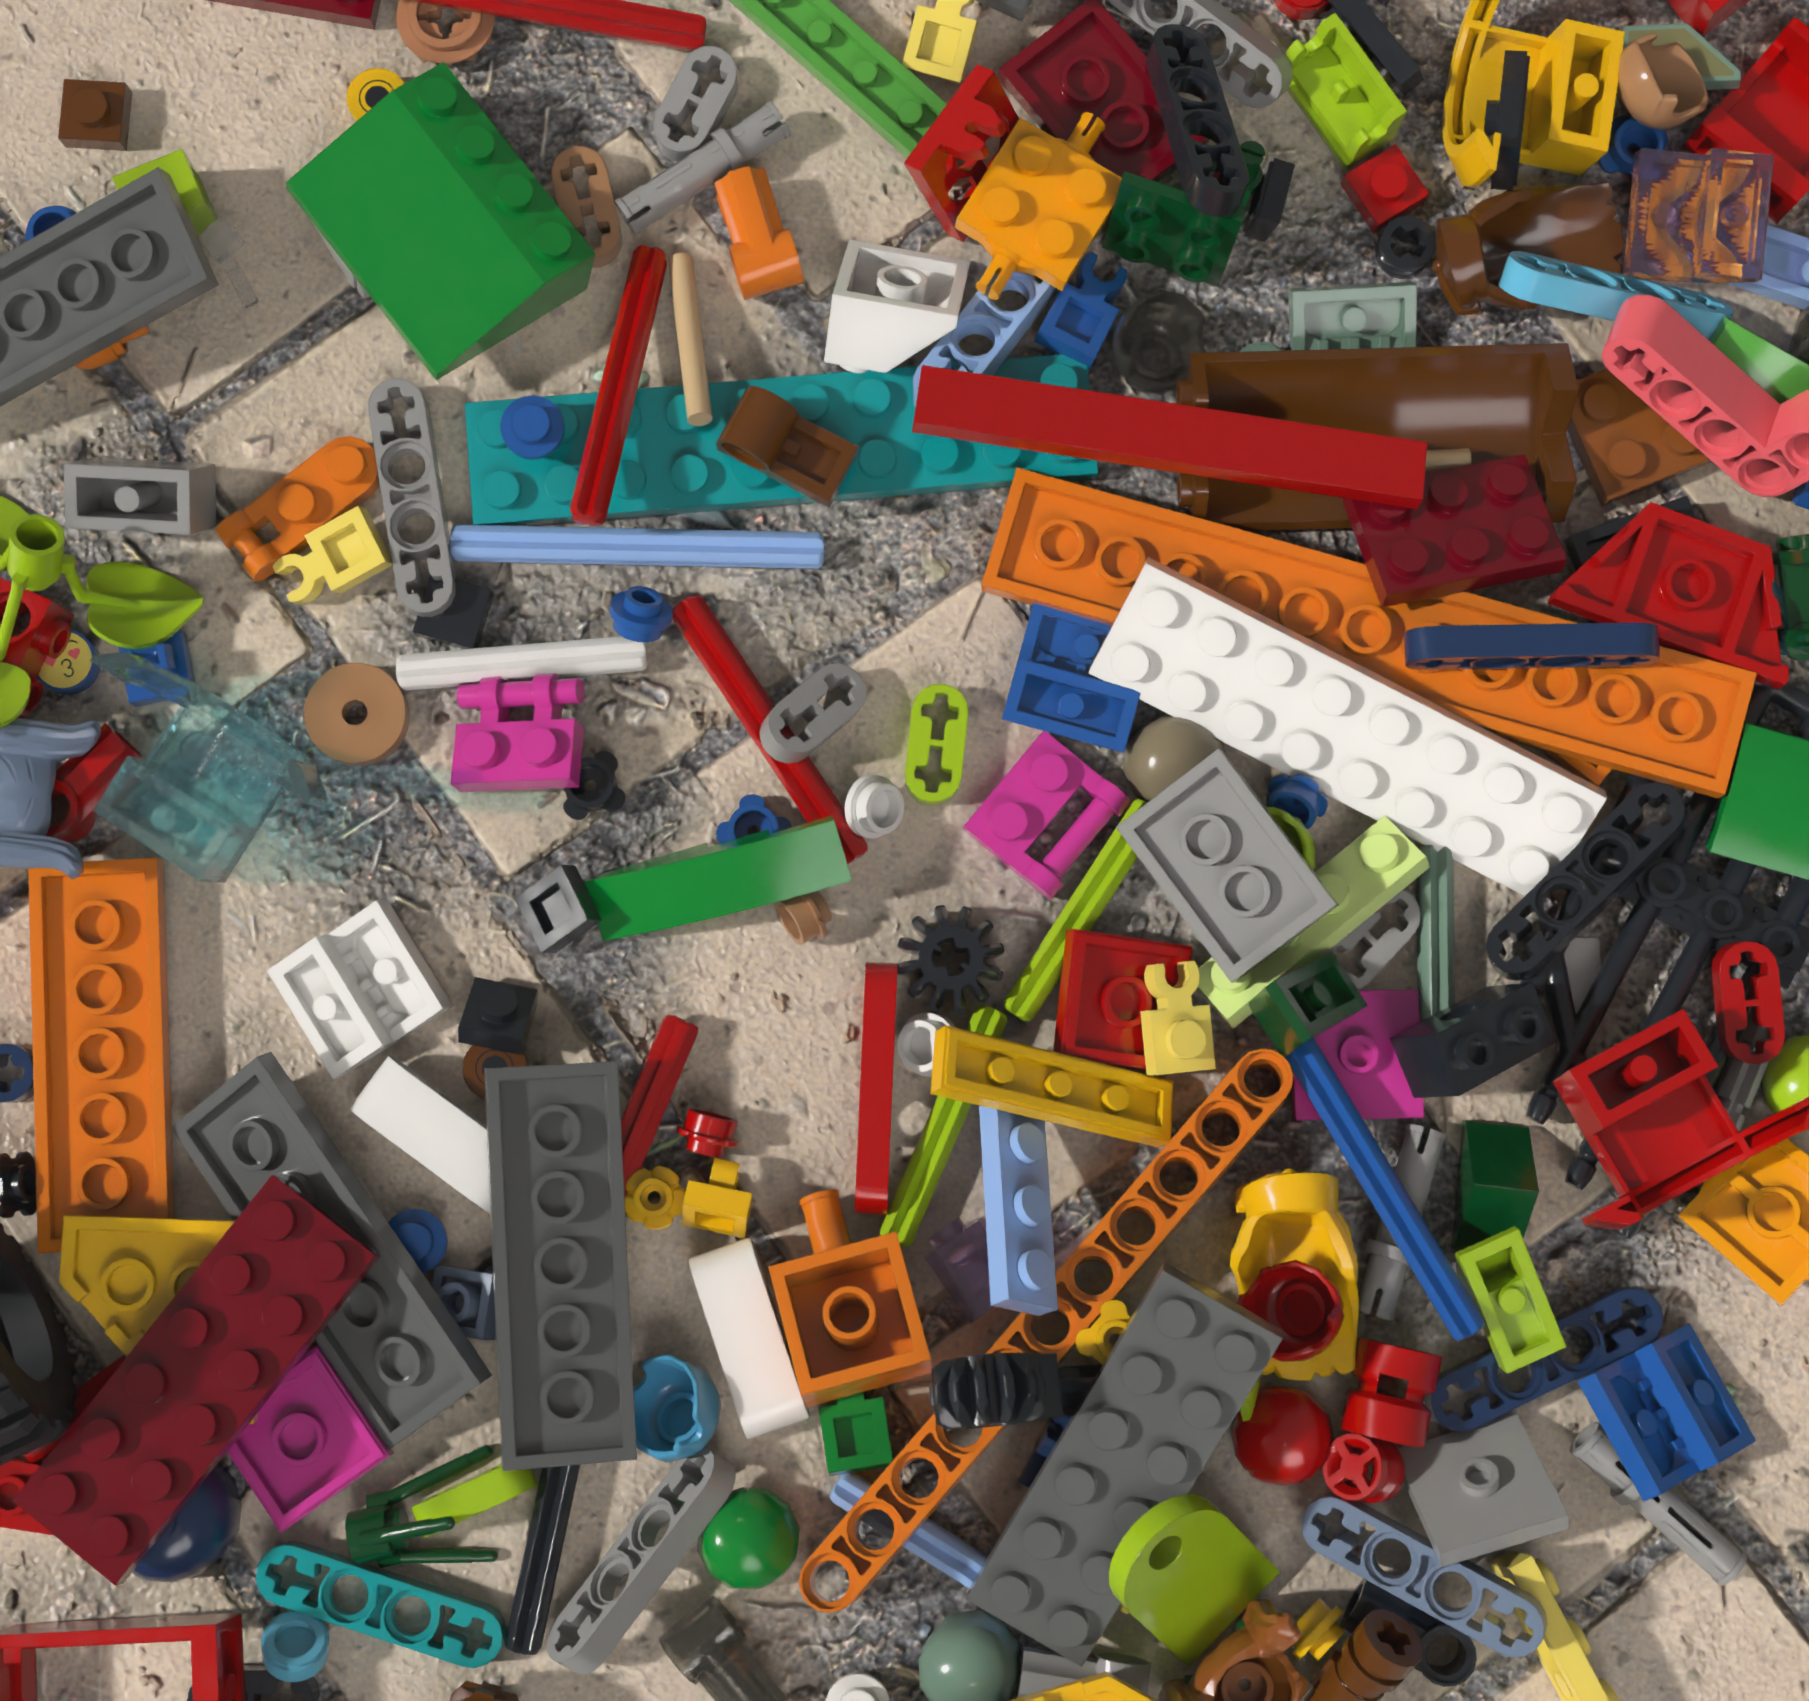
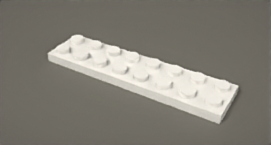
M1149 557L1088 672L1105 682L1140 692V700L1173 717H1181L1200 724L1212 732L1214 738L1291 777L1295 774H1302L1312 778L1319 785L1318 791L1377 821L1385 815L1404 835L1426 846L1433 845L1434 849L1438 852L1444 846L1448 847L1451 850L1453 860L1524 896L1580 843L1607 799L1604 789Z

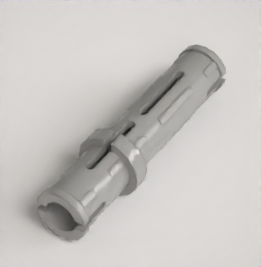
M768 101L764 104V107L725 131L719 127L710 133L711 141L624 197L616 199L614 203L619 212L624 214L623 219L635 235H638L642 229L714 184L715 181L726 176L729 171L746 167V162L782 139L790 137L789 127L786 123L782 124L780 122L783 116L771 101Z
M1406 1124V1133L1395 1173L1422 1216L1434 1172L1437 1168L1443 1143L1446 1142L1447 1135L1430 1129L1423 1154H1418L1417 1151L1424 1127ZM1380 1219L1375 1240L1368 1239L1365 1253L1369 1254L1370 1258L1358 1294L1359 1313L1370 1316L1376 1292L1380 1290L1383 1294L1376 1318L1394 1322V1313L1401 1292V1286L1406 1269L1410 1265L1383 1220Z
M1592 1422L1577 1435L1570 1446L1569 1452L1574 1457L1579 1458L1611 1487L1610 1495L1622 1506L1630 1504L1661 1531L1668 1540L1705 1570L1717 1584L1725 1585L1739 1574L1747 1561V1554L1735 1547L1673 1490L1670 1489L1659 1496L1643 1502L1601 1424Z

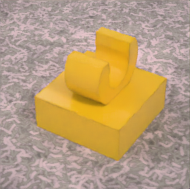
M714 1158L709 1184L688 1180L682 1206V1226L745 1239L751 1214L752 1193L736 1190L740 1163Z

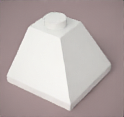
M849 239L832 294L824 362L840 365L843 369L853 373H865L867 370L886 373L957 327L970 261Z

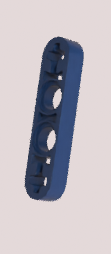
M1650 623L1426 626L1414 628L1404 633L1405 666L1418 670L1630 667L1647 665L1660 660L1658 626Z
M1620 1287L1556 1316L1555 1320L1560 1331L1569 1326H1577L1587 1335L1589 1345L1585 1357L1579 1362L1570 1364L1563 1361L1555 1352L1530 1363L1531 1378L1528 1384L1518 1391H1508L1499 1382L1497 1375L1498 1363L1491 1348L1439 1373L1436 1392L1425 1396L1424 1399L1425 1405L1432 1412L1431 1418L1449 1430L1460 1432L1471 1430L1649 1344L1657 1337L1662 1328L1663 1321L1660 1304L1651 1294L1644 1290ZM1623 1301L1630 1306H1641L1644 1314L1636 1319V1325L1639 1330L1634 1333L1630 1328L1616 1327L1604 1333L1605 1337L1612 1343L1610 1347L1606 1348L1603 1334L1590 1319V1316L1596 1313L1597 1322L1607 1324L1623 1314V1309L1620 1305ZM1482 1369L1484 1383L1497 1398V1401L1490 1404L1488 1396L1480 1393L1464 1403L1467 1413L1463 1417L1450 1410L1443 1411L1441 1404L1449 1399V1393L1446 1388L1453 1384L1457 1389L1467 1391L1481 1385L1482 1383L1474 1375V1372Z

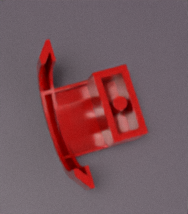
M1684 1009L1573 1067L1555 1079L1553 1084L1619 1195L1618 1198L1581 1218V1221L1584 1225L1615 1230L1631 1226L1642 1220L1641 1216L1689 1189L1779 1142L1808 1130L1809 1096L1739 1132L1705 1074L1719 1066Z

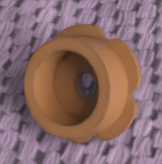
M819 891L775 902L776 912L783 927L797 944L802 945L813 938L823 940L827 936L826 923L831 921L832 915L828 904Z

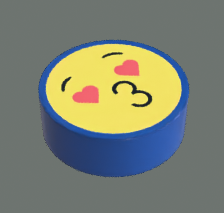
M71 630V637L64 652L56 659L47 656L37 679L44 686L60 694L72 695L83 692L95 682L101 668L99 651L90 639L75 630Z

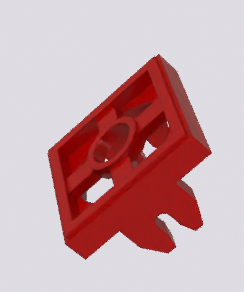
M978 64L973 68L904 162V165L946 234L963 243L968 235L955 228L957 217L1019 120L995 72ZM989 136L1000 137L999 149L985 166L982 159H986L990 154L985 142ZM957 158L966 161L962 166H957ZM968 177L972 186L961 200L950 199L948 192L959 178Z

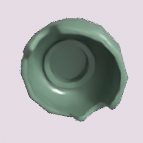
M981 1610L952 1613L943 1619L924 1644L921 1656L918 1659L920 1688L929 1701H1007L1011 1697L1019 1675L1018 1641L1002 1620Z

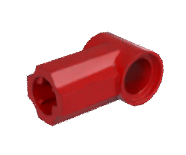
M104 723L100 727L101 736L87 753L82 756L69 758L56 771L51 802L59 797L66 796L69 800L70 810L64 822L58 826H49L46 836L64 840L68 843L78 842L86 837L94 827L96 816L149 764L142 754L109 724Z

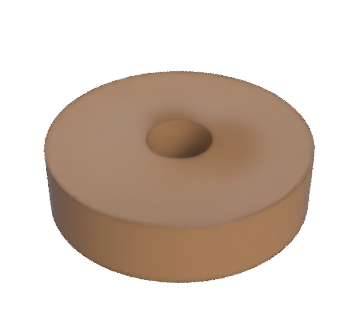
M347 663L328 670L313 684L305 701L304 722L309 737L319 750L334 761L344 765L368 766L386 759L401 745L409 727L410 710L403 690L386 672L369 664ZM355 705H365L367 708L366 719L358 725L349 724L347 721L349 709Z

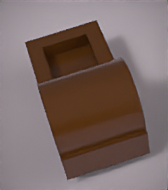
M749 386L744 391L716 443L718 451L829 508L859 454V446L800 417L796 408L786 400L757 386Z

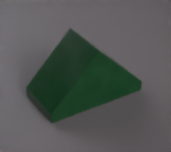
M1463 1120L1451 1248L1465 1249L1514 1226L1519 1229L1522 1238H1524L1539 1193L1529 1127Z

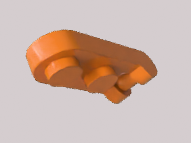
M353 436L338 437L328 442L243 510H238L222 520L216 527L215 534L226 548H235L244 558L242 567L254 582L268 578L275 573L272 566L279 558L288 554H299L309 546L304 535L354 507L360 506L380 487L374 449L363 439ZM271 522L281 535L272 542L264 544L256 533Z

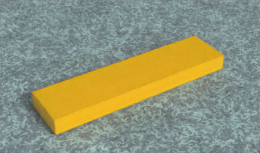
M948 1025L935 1031L930 1094L1158 1148L1166 1145L1171 1140L1174 1081Z

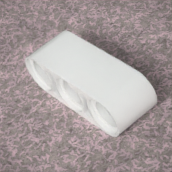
M388 1055L349 1109L442 1180L490 1213L487 1124L412 1069Z
M751 1237L689 1258L693 1280L746 1438L749 1440L809 1419V1410L802 1399L791 1354Z

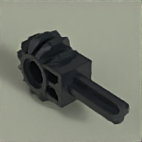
M1020 1352L982 1354L943 1360L931 1369L932 1386H929L931 1407H934L936 1424L946 1429H973L1063 1417L1062 1407H1074L1080 1404L1102 1364L1058 1367L1056 1353L1029 1354Z

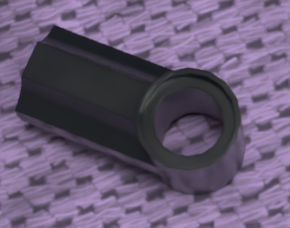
M1364 1578L1356 1586L1345 1607V1612L1340 1622L1341 1628L1353 1633L1355 1628L1371 1611L1383 1609L1394 1612L1405 1619L1419 1636L1423 1655L1421 1661L1414 1669L1420 1671L1428 1680L1443 1687L1457 1686L1466 1681L1474 1672L1477 1661L1476 1648L1469 1636ZM1439 1635H1450L1456 1637L1458 1641L1456 1657L1452 1662L1443 1666L1429 1664L1426 1660L1428 1644Z

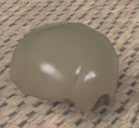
M1160 717L1140 726L1129 740L1125 748L1123 771L1134 795L1138 799L1149 802L1218 748L1223 750L1225 754L1226 752L1224 744L1214 738L1212 732L1200 724L1181 717Z

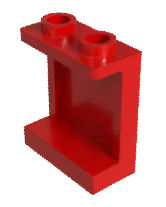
M1793 18L1775 41L1741 78L1739 89H1732L1683 145L1686 150L1713 172H1716L1715 168L1721 167L1719 163H1750L1747 177L1740 188L1746 187V184L1751 183L1753 179H1760L1757 208L1776 224L1783 219L1809 190V26L1797 18Z

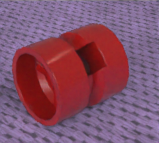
M1358 1337L1355 1369L1351 1373L1359 1380L1358 1388L1348 1391L1346 1394L1340 1428L1389 1442L1425 1448L1432 1412L1423 1403L1424 1396L1436 1392L1443 1356ZM1380 1374L1408 1380L1405 1398L1377 1391Z

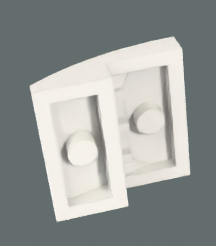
M387 899L374 901L329 934L314 937L267 970L333 1079L339 1078L367 1062L453 1007Z

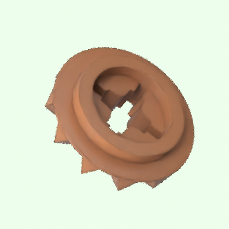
M399 0L396 12L399 34L405 47H408L417 55L423 64L427 61L438 64L444 62L450 68L453 63L463 60L473 62L476 53L485 44L491 45V33L494 22L497 21L496 16L452 8L456 18L463 19V22L453 23L452 33H449V38L445 39L438 24L431 23V20L441 19L442 9H445L444 6L411 0Z

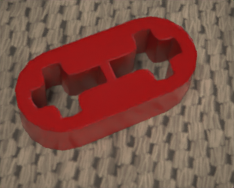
M1734 941L1728 943L1718 950L1712 961L1711 973L1718 1039L1722 1049L1728 1056L1740 1062L1759 1065L1772 1060L1779 1054L1784 1045L1785 1027L1778 964L1772 952L1757 942ZM1742 952L1746 953L1748 961L1759 962L1760 973L1749 977L1750 998H1745L1742 979L1732 978L1729 973L1730 966L1740 963ZM1750 1006L1754 1025L1766 1028V1038L1756 1040L1755 1051L1750 1052L1748 1044L1737 1042L1736 1031L1747 1028L1746 1007Z

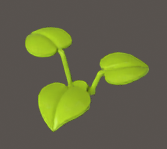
M0 496V571L8 570L12 578L11 590L0 627V729L13 722L23 712L30 697L31 681L28 674L15 665L2 662L8 650L25 589L29 591L47 589L59 579L61 574H64L76 600L81 603L90 604L87 610V624L90 629L106 642L127 649H146L168 640L202 608L204 596L170 575L140 564L123 561L105 562L94 566L88 572L86 589L75 570V557L63 554L65 533L61 525L48 516L39 514L29 515L13 501Z

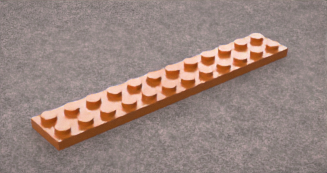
M1016 468L981 584V591L1029 605L1036 603L1112 626L1149 557L1502 738L1718 799L1726 793L1757 675L1755 672L1659 646V661L1630 667L1411 669L1405 666L1404 633L1414 628L1455 625L1574 624L1576 622L1464 591L1381 608L1366 564Z

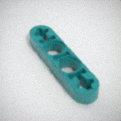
M288 1541L278 1544L264 1554L257 1565L255 1578L258 1590L265 1599L276 1605L462 1667L477 1668L487 1665L498 1655L505 1643L507 1634L505 1620L493 1606L367 1563L356 1564L352 1558L304 1542ZM290 1556L298 1559L296 1570L313 1578L321 1573V1565L329 1567L330 1572L325 1576L319 1587L318 1602L311 1600L309 1597L316 1588V1585L297 1581L288 1590L280 1587L282 1576L273 1571V1566L280 1565L287 1561ZM346 1575L357 1576L367 1585L369 1593L368 1602L362 1610L348 1612L337 1605L333 1591L334 1585L340 1577ZM407 1596H418L425 1600L431 1612L430 1623L425 1630L414 1633L400 1627L395 1616L399 1600ZM445 1606L455 1609V1613L450 1618L449 1623L468 1627L475 1618L485 1621L483 1632L493 1637L492 1644L482 1643L476 1652H472L466 1649L467 1637L451 1630L444 1634L443 1643L433 1640V1636L438 1632L444 1621Z

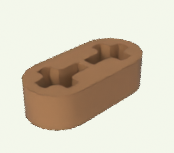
M572 146L563 150L555 158L551 167V178L558 207L582 237L586 236L583 217L595 214L598 229L601 233H607L601 236L602 246L592 248L596 253L592 268H600L610 264L619 255L622 248V233L611 184L603 158L594 149L586 146ZM584 166L587 174L592 175L588 178L590 198L579 200L574 182L569 181L573 178V168Z

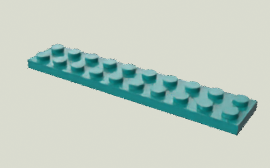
M1063 354L1005 359L993 375L1090 390L1088 366ZM919 366L893 368L886 373L867 370L865 373L838 372L708 383L713 419L704 426H693L688 423L683 385L637 389L606 520L819 503L717 450L716 443L744 391L749 386H757L778 395L795 407L800 417L859 446V454L833 501L1011 487L1017 467L1068 482L1096 480L1098 467L1097 460L913 433L912 428L915 414L913 376ZM598 392L543 396L553 402L560 410L565 424V433L556 451L545 458L537 460L524 459L515 455L506 446L501 435L500 423L502 415L506 408L517 399L464 403L473 525L540 526L576 523L572 518L570 505Z

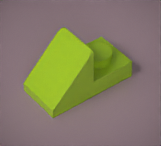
M1511 1227L1455 1253L1457 1276L1484 1319V1332L1498 1366L1507 1374L1566 1348L1526 1245L1517 1227Z

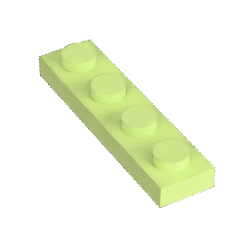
M1384 815L1315 872L1339 906L1235 983L1229 981L1211 957L1198 968L1200 979L1197 990L1229 1026L1234 1029L1253 1013L1249 1007V1002L1266 986L1328 952L1429 869L1427 857Z

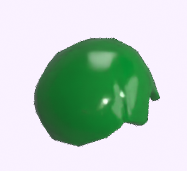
M741 1487L732 1490L726 1502L700 1534L697 1552L707 1573L726 1587L757 1590L774 1583L790 1568L798 1553L800 1526L790 1504L769 1489Z

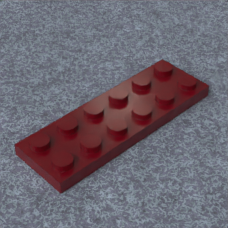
M272 1174L12 1501L112 1584H123L380 1256L282 1178Z

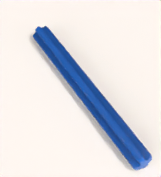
M1312 1039L1286 1056L1285 1059L1289 1062L1292 1071L1452 1337L1460 1341L1472 1336L1485 1326L1483 1317L1315 1039Z

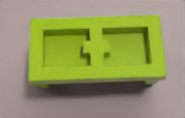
M1336 12L1321 21L1316 29V34L1303 45L1299 39L1292 43L1285 54L1292 66V81L1287 91L1344 170L1395 137L1407 110Z

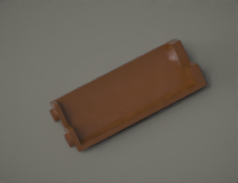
M1568 343L1190 353L1188 379L1177 380L1176 404L1428 442L1427 450L1469 448L1471 464L1525 454L1553 523L1565 522L1577 482L1566 432L1579 387ZM1177 473L1178 507H1189L1190 516L1244 531L1352 528L1342 502L1343 498Z

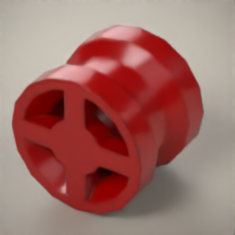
M1345 1434L1336 1438L1328 1446L1323 1463V1475L1327 1486L1335 1495L1350 1501L1381 1504L1392 1499L1400 1491L1405 1479V1464L1401 1453L1393 1443L1361 1434ZM1374 1462L1371 1474L1372 1479L1369 1481L1366 1476L1368 1465Z

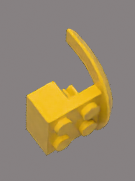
M1470 0L1452 55L1445 90L1442 121L1444 147L1460 183L1463 186L1475 188L1496 171L1502 133L1495 132L1488 139L1484 132L1487 100H1500L1505 50L1528 51L1527 56H1530L1519 163L1580 176L1608 152L1619 79V62L1623 52L1625 31L1565 19L1549 37L1490 25L1500 0Z

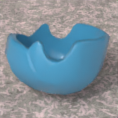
M672 1354L647 1358L641 1363L645 1373L644 1377L634 1387L636 1446L638 1450L666 1463L692 1456L707 1445L716 1431L721 1410L719 1392L711 1376L706 1371L683 1358Z

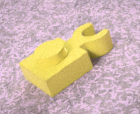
M937 0L935 9L917 5L902 64L910 71L962 85L979 26L976 20L963 17L964 9L972 5L976 0Z
M356 506L304 535L312 550L311 553L306 556L298 554L282 556L273 564L272 568L275 573L284 576L293 573L297 569L302 571V585L286 596L289 602L307 604L314 601L320 595L325 582L328 583L331 591L342 594L392 566V559L368 509Z
M1195 961L1177 962L1179 978L1174 987H1171L1165 979L1164 963L1146 966L1144 973L1145 984L1150 994L1157 999L1156 1010L1140 1011L1146 1075H1164L1216 1069L1210 1005L1192 1006L1191 995L1196 991L1200 979L1199 969Z

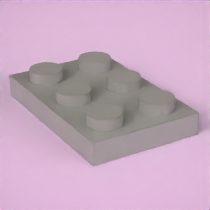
M1219 748L1116 827L1231 983L1237 982L1339 906L1223 750Z

